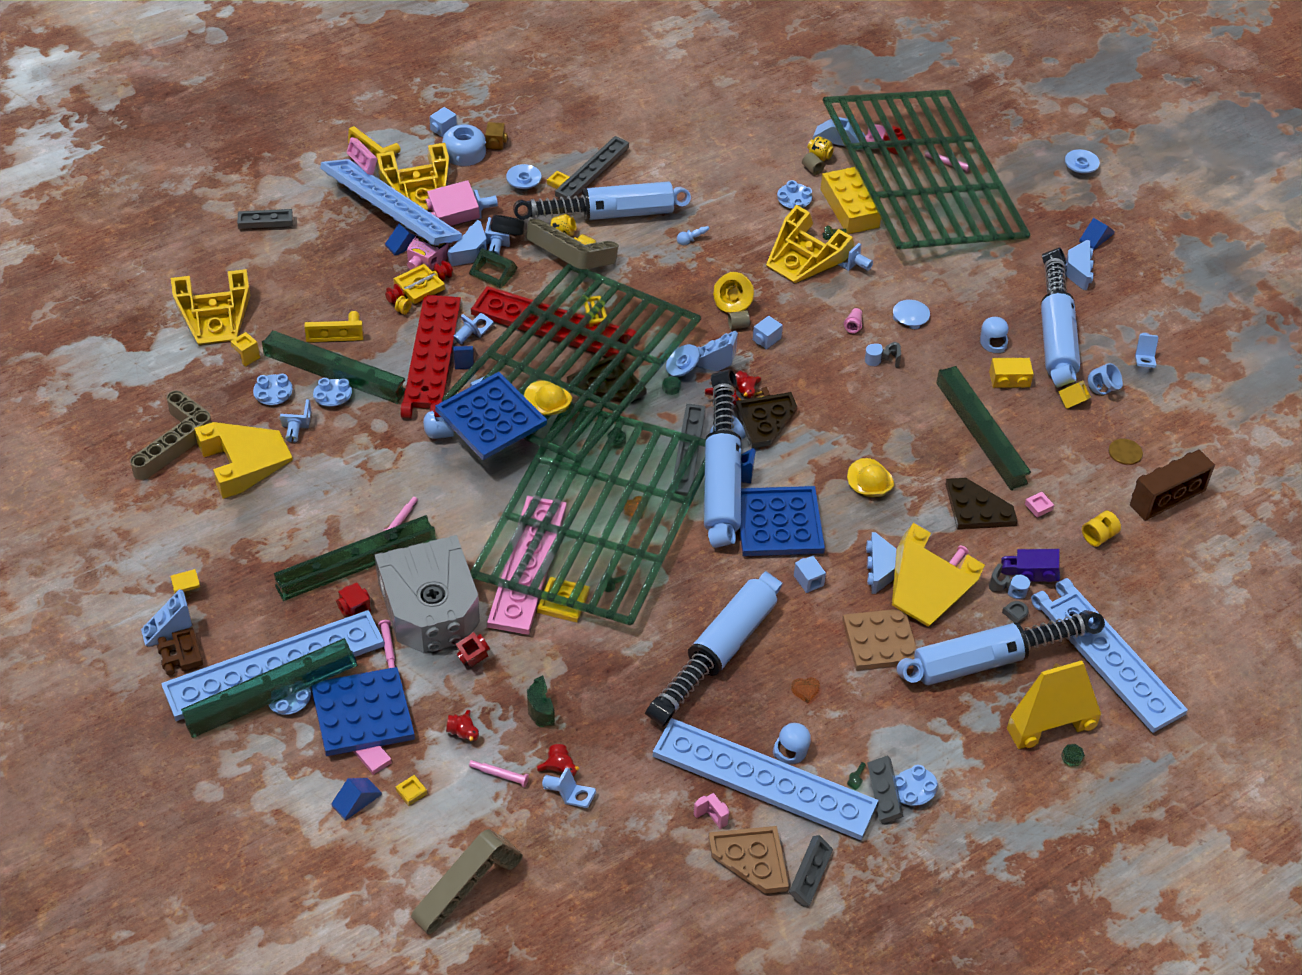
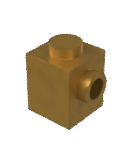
M487 123L485 133L486 149L503 150L504 143H507L508 133L505 132V123Z

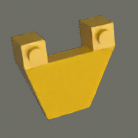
M446 144L428 145L427 157L429 165L399 170L394 151L376 154L378 158L376 166L380 180L429 211L425 200L428 199L427 191L445 187L447 184L449 155Z
M795 205L784 219L766 266L793 283H797L845 262L850 250L855 247L852 236L840 229L834 233L826 244L807 234L806 232L813 225L811 214L800 206Z
M247 269L228 271L230 291L193 296L190 276L171 278L175 305L198 345L228 342L238 337L251 296Z
M217 422L194 428L197 444L203 457L224 451L230 464L213 469L216 486L222 499L244 492L293 460L279 430Z
M912 523L904 533L896 549L892 606L929 627L978 581L985 564L968 554L957 567L924 548L931 533Z
M1083 661L1046 670L1038 676L1011 714L1007 730L1018 749L1034 747L1038 744L1042 731L1072 723L1077 732L1089 731L1097 727L1101 712Z

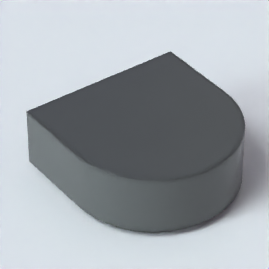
M1013 601L1003 608L1002 613L1014 623L1018 622L1020 624L1027 618L1028 607L1023 602Z

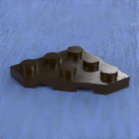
M615 354L567 376V383L577 394L632 402L647 394L646 387Z
M792 392L736 401L735 405L751 448L771 445L797 410V404Z
M968 478L946 479L945 485L957 530L1017 526L1018 520L1012 504Z

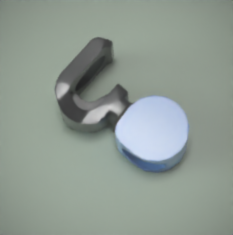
M892 342L885 349H882L881 344H870L866 347L865 362L870 366H877L881 363L882 359L888 361L889 355L892 354L895 357V367L898 368L901 360V346L897 342Z
M997 564L989 582V589L991 591H1003L1007 588L1010 597L1015 599L1025 598L1030 586V580L1024 575H1016L1012 579L1006 575L1005 579L999 581L997 578L1001 574L1003 565Z

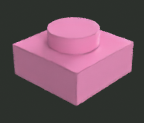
M1043 492L1029 497L1025 501V505L1036 517H1040L1054 508V504Z

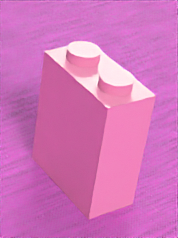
M468 180L427 191L428 199L425 200L428 210L431 209V214L448 225L452 226L480 218L479 206Z

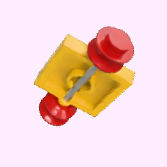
M441 261V266L435 264L434 271L432 272L425 264H422L393 278V289L390 287L386 289V299L395 305L400 296L406 295L414 304L421 302L423 297L435 295L445 290V283L443 281L445 276L448 278L452 277L453 268L450 263Z

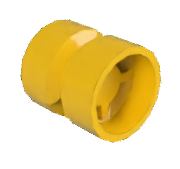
M1103 511L1082 525L1083 537L1094 547L1100 546L1121 531L1119 519L1110 511Z

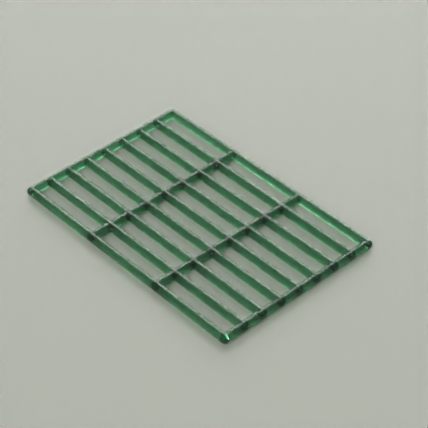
M950 90L827 96L822 99L897 249L1016 240L1030 237L1029 230ZM946 96L967 134L966 136L959 135L939 97ZM931 97L949 129L951 137L943 135L924 98ZM894 99H901L921 139L913 138ZM909 99H917L937 136L936 138H929ZM878 100H886L906 140H898ZM862 101H870L891 141L882 140ZM847 102L856 103L875 142H867ZM831 103H840L860 143H851ZM965 142L973 144L994 183L985 182L966 148ZM950 143L957 144L978 184H970L949 146ZM935 144H941L963 185L955 186L934 147ZM926 145L947 186L939 187L918 146ZM895 147L916 189L907 188L887 148ZM903 147H911L931 185L930 188H924ZM879 148L900 190L891 189L871 149ZM855 150H864L884 191L876 192ZM998 189L1021 232L1013 233L990 190ZM975 191H983L1005 233L998 234ZM959 192L968 193L990 235H982ZM945 193L952 194L974 236L966 237L944 196ZM936 194L958 237H949L928 195ZM920 195L942 239L933 238L912 196ZM896 197L905 198L926 240H917ZM880 198L889 199L910 241L901 242Z
M568 263L443 396L442 402L456 395L490 358L498 361V363L482 380L500 372L507 365L514 368L506 378L511 384L522 372L530 375L526 382L518 389L522 395H524L527 387L538 379L558 385L570 394L572 393L580 398L544 439L535 436L537 431L523 439L576 463H580L701 321V316L588 269H579ZM571 271L579 274L546 311L537 308ZM586 277L595 280L562 317L553 315ZM602 284L611 287L578 324L569 321ZM618 290L627 293L594 331L585 328ZM633 297L642 299L641 303L610 338L601 335ZM650 303L659 306L626 345L617 341ZM665 310L675 313L643 351L633 348ZM531 313L539 316L538 320L504 356L496 353ZM682 316L691 319L659 358L650 355ZM547 320L555 323L521 362L512 359ZM563 327L572 330L537 369L528 366ZM578 334L588 337L553 377L544 373ZM595 340L604 344L569 384L560 380ZM611 347L620 350L586 391L577 387ZM627 354L636 357L603 398L593 394ZM644 361L653 364L619 405L610 402ZM587 400L597 404L561 446L551 443ZM603 408L613 411L578 454L568 450ZM543 415L547 420L551 417L548 415Z
M571 402L568 409L558 414L470 570L472 578L626 625H633L705 476L704 458L687 495L683 496L675 493L697 446L705 447V439ZM568 411L580 412L555 459L545 457L544 455ZM587 415L598 417L574 463L562 462ZM605 420L616 422L593 468L581 467ZM623 426L634 427L611 474L599 472ZM642 430L652 432L653 434L630 479L619 478L618 476ZM660 436L670 437L671 440L648 486L637 483ZM679 440L690 443L667 491L656 488ZM538 465L550 466L524 515L512 513ZM557 470L568 471L544 519L540 521L531 518ZM576 474L586 476L587 479L562 526L550 524ZM595 479L606 482L581 532L569 529ZM613 486L625 487L600 538L588 535ZM632 491L644 493L620 542L609 541L608 538ZM651 496L663 498L639 548L627 546ZM670 502L681 503L682 505L658 555L647 552ZM507 521L518 522L516 530L491 575L480 572ZM527 525L538 528L511 580L499 578ZM545 532L557 534L530 586L519 584L518 582ZM565 536L576 539L550 591L539 590L538 587ZM584 542L596 545L569 598L557 595ZM603 548L614 550L615 552L589 604L577 601ZM622 554L634 556L609 609L597 607ZM642 559L654 562L629 615L616 613Z

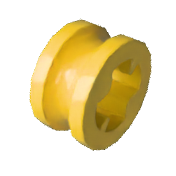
M400 296L395 303V310L397 312L401 311L404 315L407 314L411 309L412 300Z

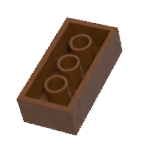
M1200 449L1192 453L1189 452L1178 460H1172L1168 465L1158 467L1153 472L1142 475L1137 479L1130 506L1146 521L1206 491L1215 464Z

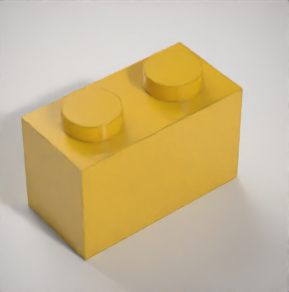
M992 358L989 373L993 388H1023L1031 386L1033 369L1030 358Z

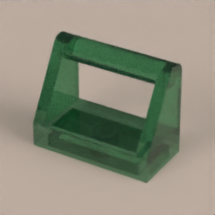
M482 248L470 269L469 275L502 288L515 274L518 267L513 261ZM487 262L505 269L500 279L479 270Z

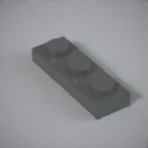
M292 209L238 211V229L293 226Z
M887 755L867 762L874 797L878 800L876 807L879 821L885 824L904 817L890 757Z
M820 835L812 837L789 890V893L803 907L810 906L833 851V848Z

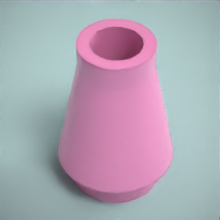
M854 308L845 319L844 327L846 331L857 333L861 330L862 311L860 309Z

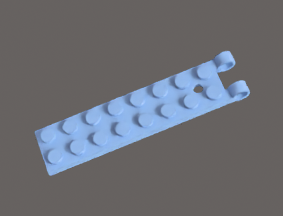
M1068 578L1056 583L1055 587L1061 598L1053 602L1044 591L1031 596L1034 607L1037 610H1042L1053 622H1056L1059 618L1064 620L1066 616L1072 618L1069 614H1080L1084 610L1098 613ZM1093 617L1088 621L1089 627L1093 624ZM1106 620L1103 630L1097 634L1088 632L1084 636H1078L1077 638L1074 635L1070 636L1069 641L1152 733L1186 715L1188 709Z

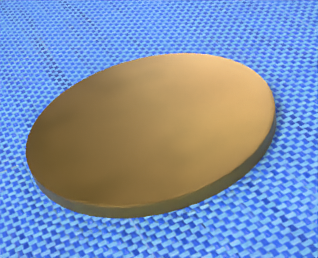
M1129 439L1114 440L1109 446L1110 456L1120 464H1136L1143 455L1142 448L1136 442Z

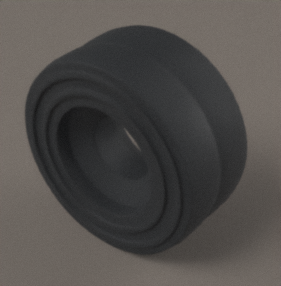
M493 215L491 230L511 235H522L525 222L518 218Z

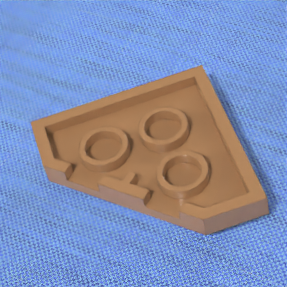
M777 826L709 832L708 839L713 859L765 894L788 891L789 885Z

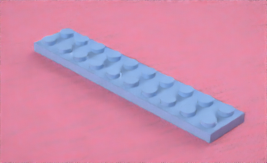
M350 159L321 162L320 169L325 171L328 176H332L339 183L347 186L349 190L356 192L361 198L380 208L383 213L389 214L395 221L401 222L406 228L413 230L418 236L426 239L428 243L439 245L440 243H452L453 241L461 240L462 233L374 175L367 174Z
M369 610L163 682L161 685L175 721H179L265 690L271 685L286 680L290 675L301 677L384 647V640Z
M673 718L670 719L653 750V757L859 840H862L878 804L877 799Z

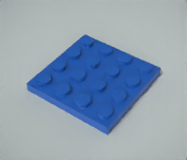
M500 372L435 406V411L482 460L489 458L547 425V419Z
M815 486L741 488V524L739 532L742 556L823 554L825 545Z
M397 667L311 682L312 695L326 756L415 740Z

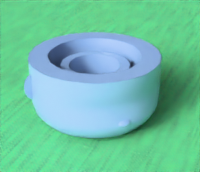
M467 124L456 125L450 128L443 136L442 143L446 144L449 162L454 165H474L480 162L486 155L485 136L475 126Z

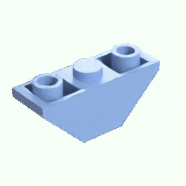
M836 116L818 125L813 135V139L821 136L830 140L833 144L863 150L864 138L866 137L852 120Z
M477 220L461 236V240L449 248L447 256L451 266L478 262L487 252L486 236L481 221Z
M1086 240L1068 250L1065 264V276L1083 290H1087L1089 283L1093 281V273L1090 272L1093 268V260H1090L1092 259L1093 248H1090V240Z
M736 331L729 334L726 333L715 341L711 340L706 345L697 347L700 352V358L695 367L720 371L732 365L736 354L738 333Z
M872 532L871 540H867L866 553H870V556L867 557V569H871V573H868L867 582L868 585H871V593L876 594L894 580L896 548L876 532Z
M179 589L143 626L141 631L145 646L157 645L159 637H166L167 641L172 640V632L184 630L192 626L183 590Z

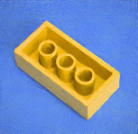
M855 167L822 173L820 190L847 234L880 228L882 210Z

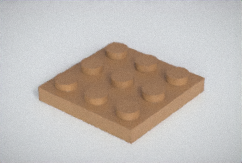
M899 609L843 615L842 620L856 671L896 667L904 658L914 659V653L917 648L906 613Z

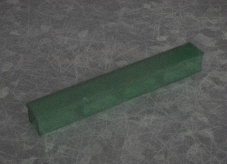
M273 330L262 341L264 356L324 378L347 379L352 388L398 404L405 394V388H403L404 377Z
M957 366L939 370L936 384L1008 488L1013 490L1028 485L1025 477L1031 473L1030 469Z
M427 515L278 571L274 573L275 587L282 601L288 600L375 566V554L437 540L435 528L429 523Z
M340 639L182 708L181 711L186 721V727L191 737L194 738L356 667L358 664L346 639Z

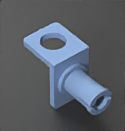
M474 190V196L480 213V218L478 219H481V211L484 208L498 207L497 197L494 195L480 198L478 191Z
M489 217L485 230L486 244H490L488 255L493 257L495 252V258L500 255L501 246H510V235L492 232V218Z
M858 243L850 250L848 262H842L838 265L848 271L855 265L869 271L873 265V260L861 255L862 244Z
M482 313L473 321L462 314L461 318L464 326L453 337L462 345L472 333L481 338L494 322ZM479 321H486L485 327H477Z
M1141 333L1139 335L1135 353L1137 366L1156 368L1155 353L1159 339L1157 335H1150L1148 333ZM1141 360H1147V361H1150V363H1145V362H1142Z
M306 399L304 415L280 414L282 426L288 427L285 439L289 442H292V437L294 438L293 442L298 441L300 428H309L312 411L309 399Z
M565 768L560 778L545 775L542 782L544 789L559 791L564 803L568 805L588 808L596 794L595 788L576 785L569 768ZM582 792L588 793V797L585 800H576L578 794Z

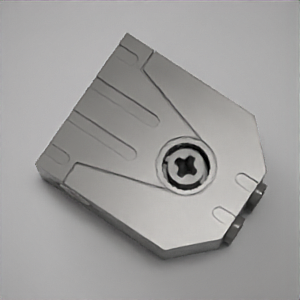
M457 535L429 541L428 543L412 545L407 548L391 550L386 553L375 554L377 580L397 642L422 653L434 652L442 648L456 646V643L473 632L480 622L479 596Z

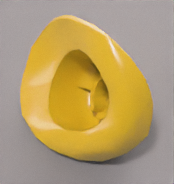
M729 272L723 275L714 285L713 296L715 304L726 313L746 310L754 297L752 283L742 273Z
M548 381L533 382L524 393V397L542 415L548 416L565 412L571 405L573 398L568 391Z
M861 458L852 463L848 469L847 478L849 485L861 495L883 497L894 487V480L891 474L874 459Z

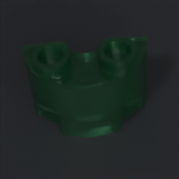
M543 675L535 678L534 683L527 689L528 714L539 727L555 726V710L551 698H546L547 685Z

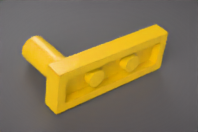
M355 126L349 128L348 143L351 137L357 138L375 157L379 153L394 151L395 155L401 151L398 143L382 148Z
M351 311L348 314V321L305 322L306 342L363 340L362 321H359V313Z

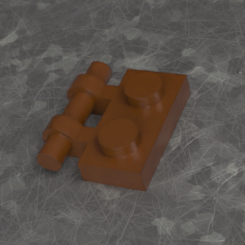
M193 627L172 632L173 639L169 641L166 640V637L158 638L157 650L162 656L161 665L167 675H173L175 673L174 667L179 664L182 671L203 665ZM176 649L177 654L171 656L170 652Z

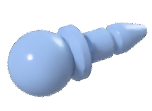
M700 227L692 232L690 230L680 232L677 235V242L680 245H688L690 241H694V237L705 234L709 227Z

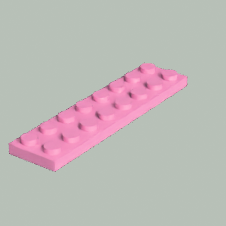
M527 496L487 621V628L529 635L567 509V502Z

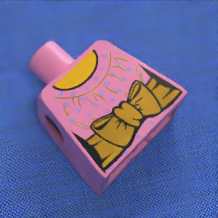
M416 235L407 248L408 268L412 270L425 264L432 270L435 264L439 265L441 261H445L448 258L449 244L440 243L439 245H432L423 237Z

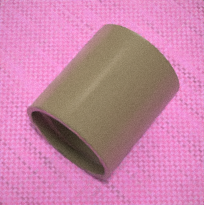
M812 152L806 154L802 159V164L814 175L821 173L825 167V163Z
M748 311L728 313L729 328L732 330L750 327Z

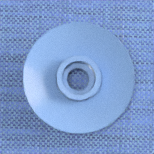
M1072 150L1065 156L1067 167L1078 173H1091L1099 167L1098 157L1087 150Z
M521 164L510 168L506 174V179L515 188L529 189L540 183L541 172L532 165Z
M691 344L677 348L667 360V372L674 377L689 373L699 361L700 352L698 348Z

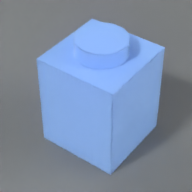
M445 107L430 116V130L441 137L450 128L457 125L456 114Z
M767 316L754 326L753 341L768 349L781 339L783 325L772 317Z
M814 556L802 558L795 563L794 577L806 593L824 586L826 572Z

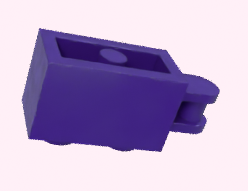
M1017 549V556H1004L1001 558V564L1003 565L1001 573L1004 575H1024L1030 582L1060 581L1059 549Z

